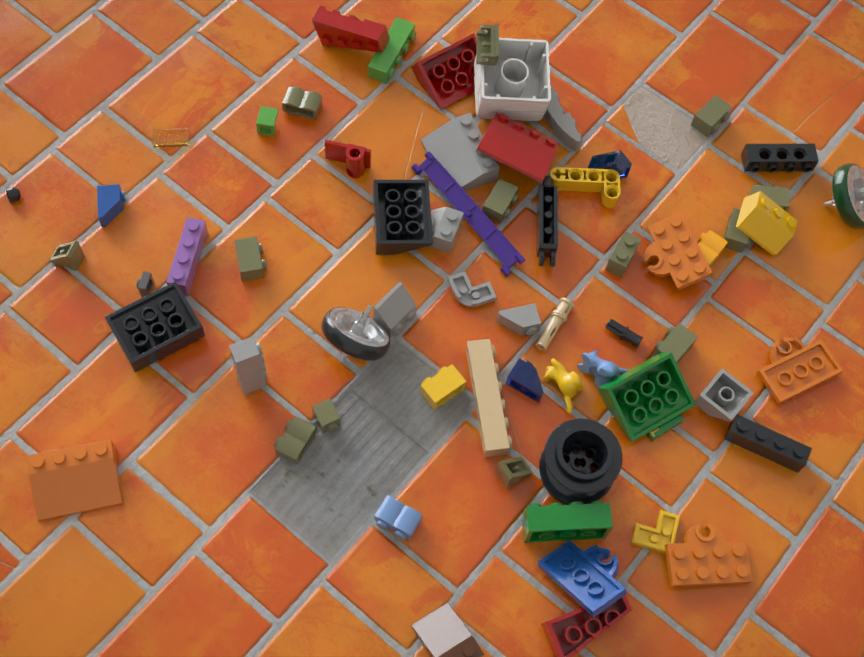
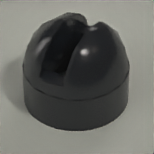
M15 187L6 188V194L10 203L16 202L21 198L19 189Z

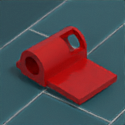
M325 139L326 159L346 163V172L349 177L360 178L364 174L365 168L371 169V149Z

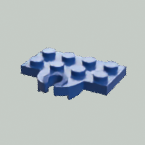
M569 540L538 561V567L593 617L626 595V588L615 579L619 572L616 555L612 557L610 562L602 563V560L609 559L611 556L610 550L599 548L598 545L589 547L583 552Z

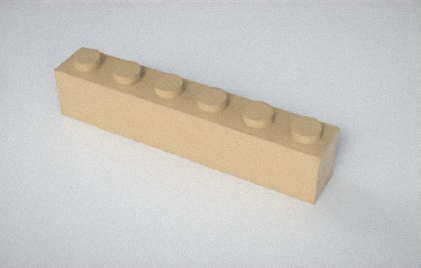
M490 339L467 341L466 354L484 457L508 455L509 448L512 447V439L510 435L507 436L506 429L509 428L508 418L504 417L503 414L505 401L500 397L502 384L501 381L497 380L499 368L498 363H494L493 358L496 356L495 346H491Z

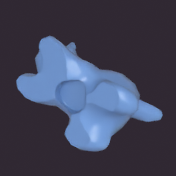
M597 349L594 352L582 353L583 363L577 365L580 372L595 376L594 384L597 388L615 379L618 375L629 371L628 369L619 368L613 362L599 358L597 356Z

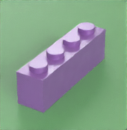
M186 219L166 281L167 285L176 281L184 296H189L208 234L204 220Z

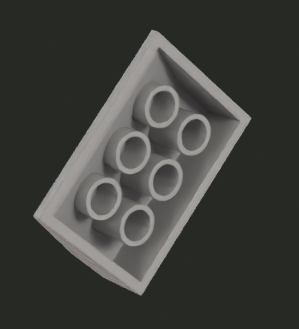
M471 113L450 120L421 139L426 152L430 151L464 191L498 180L500 168L496 160L476 150L483 136Z

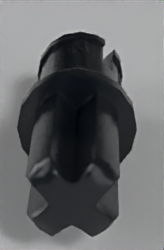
M610 319L606 325V329L618 335L620 340L624 339L636 348L643 339V337L629 330L628 326L626 328L613 319Z

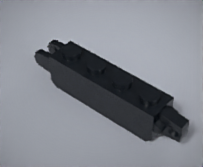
M545 176L543 185H539L537 192V257L539 266H543L544 257L550 258V267H554L558 249V186L552 185L551 176Z

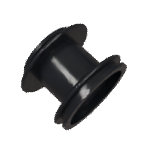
M582 418L563 422L549 435L540 457L539 472L544 487L556 500L570 505L572 502L591 504L593 501L600 500L609 492L613 482L620 473L623 458L621 446L615 435L599 422ZM571 449L578 450V453L574 454ZM585 453H590L592 458H588ZM594 466L596 470L591 471L590 467Z

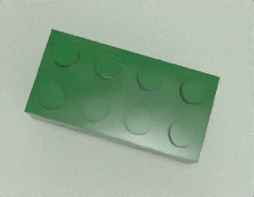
M593 501L591 504L572 502L570 505L552 503L550 506L531 504L529 507H526L522 517L524 543L606 539L613 528L610 503H603V501Z

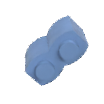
M387 495L374 518L377 522L376 525L381 529L387 530L388 528L393 530L394 535L401 540H405V538L411 540L423 520V515Z

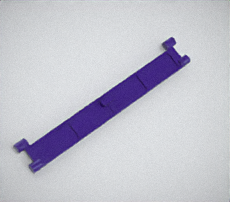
M430 151L425 154L427 159L419 166L414 164L411 167L417 175L424 171L458 211L464 212L463 217L505 264L501 267L500 271L505 277H508L511 274L509 269L516 262L520 265L525 262L524 257Z

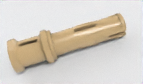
M564 297L560 298L558 307L551 313L552 318L535 344L538 349L546 350L561 324L567 321L569 312L575 308V304L571 300Z

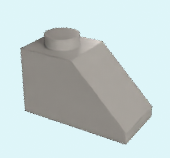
M535 303L498 311L497 322L519 335L527 334L530 336L540 330L541 320Z

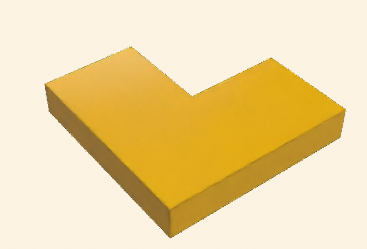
M660 510L656 528L636 523L631 544L666 554L665 545L675 543L680 515Z

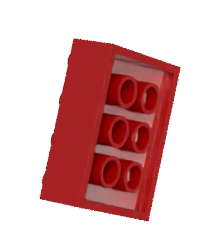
M473 33L426 57L411 67L418 82L440 110L475 92V34Z
M496 112L476 150L542 183L560 144L551 137L547 138L541 135L535 129L531 130L525 127L519 121L515 122L506 114Z

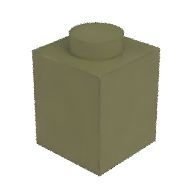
M330 398L312 406V413L322 433L327 431L330 433L338 429L341 425L340 417Z

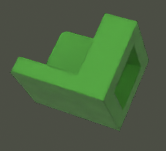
M261 106L256 121L258 134L275 136V122L278 109Z

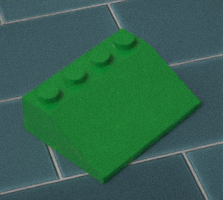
M672 352L659 353L597 388L606 407L631 442L696 405Z

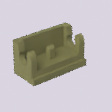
M499 24L480 25L481 30L476 32V64L496 66L499 58Z

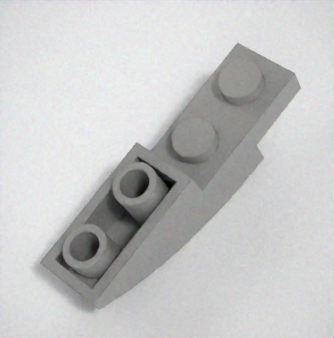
M551 86V101L544 114V118L554 134L573 151H578L580 143H582V137L577 132L576 121L572 119L570 112L564 114V108L559 104L558 93H555L553 86Z

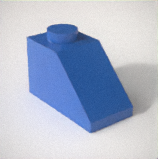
M120 184L97 186L98 219L102 227H106L124 209L123 202H126V193L121 190Z

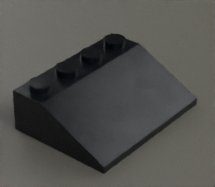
M374 180L373 209L376 255H395L433 245L429 181Z
M176 281L105 316L134 372L205 337L203 326Z

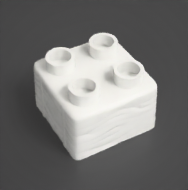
M499 38V58L496 66L476 64V58L474 61L476 115L481 119H493L496 112L506 114L512 120L540 121L551 101L549 43L546 40Z

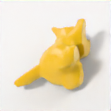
M552 358L551 363L553 366H547L543 378L546 382L553 380L558 384L564 395L567 412L571 414L573 408L571 398L583 389V383L578 374L573 371L568 373L561 363Z

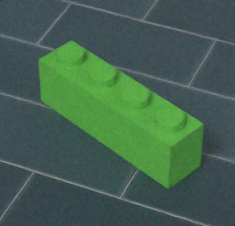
M396 17L388 31L390 39L383 52H376L368 65V77L387 84L390 78H393L395 68L400 66L403 54L408 52L410 42H413L416 37L415 24Z

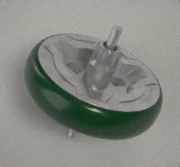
M844 164L834 172L832 179V201L825 202L824 206L833 205L837 208L842 220L850 228L864 229V170L857 164Z

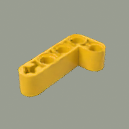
M555 167L550 171L551 183L558 186V191L601 192V202L605 207L613 208L617 205L621 193L620 176L617 171L611 169Z

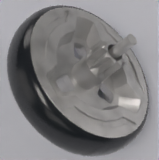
M368 305L365 312L337 307L329 310L323 317L321 324L322 332L334 347L342 351L341 362L345 361L347 355L361 360L375 361L384 357L388 352L390 337L387 331L369 315L373 306Z

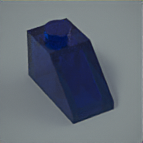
M619 150L592 156L588 168L615 170L619 173L620 179L627 178L632 163Z
M519 358L507 376L506 384L540 403L544 392L537 369L531 362L523 361Z

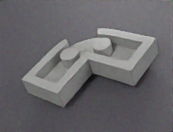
M466 272L448 277L447 281L456 300L464 306L478 307L497 299L490 281L472 287Z

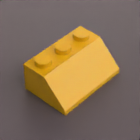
M760 191L744 198L736 228L771 255L775 256L794 236L798 220Z

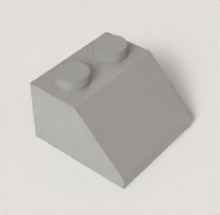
M449 207L431 210L433 245L430 247L451 253L463 223L464 212Z
M401 282L374 306V320L387 331L390 338L394 334H399L407 321H412L416 316V303Z
M722 368L695 400L697 407L709 416L731 422L754 392Z

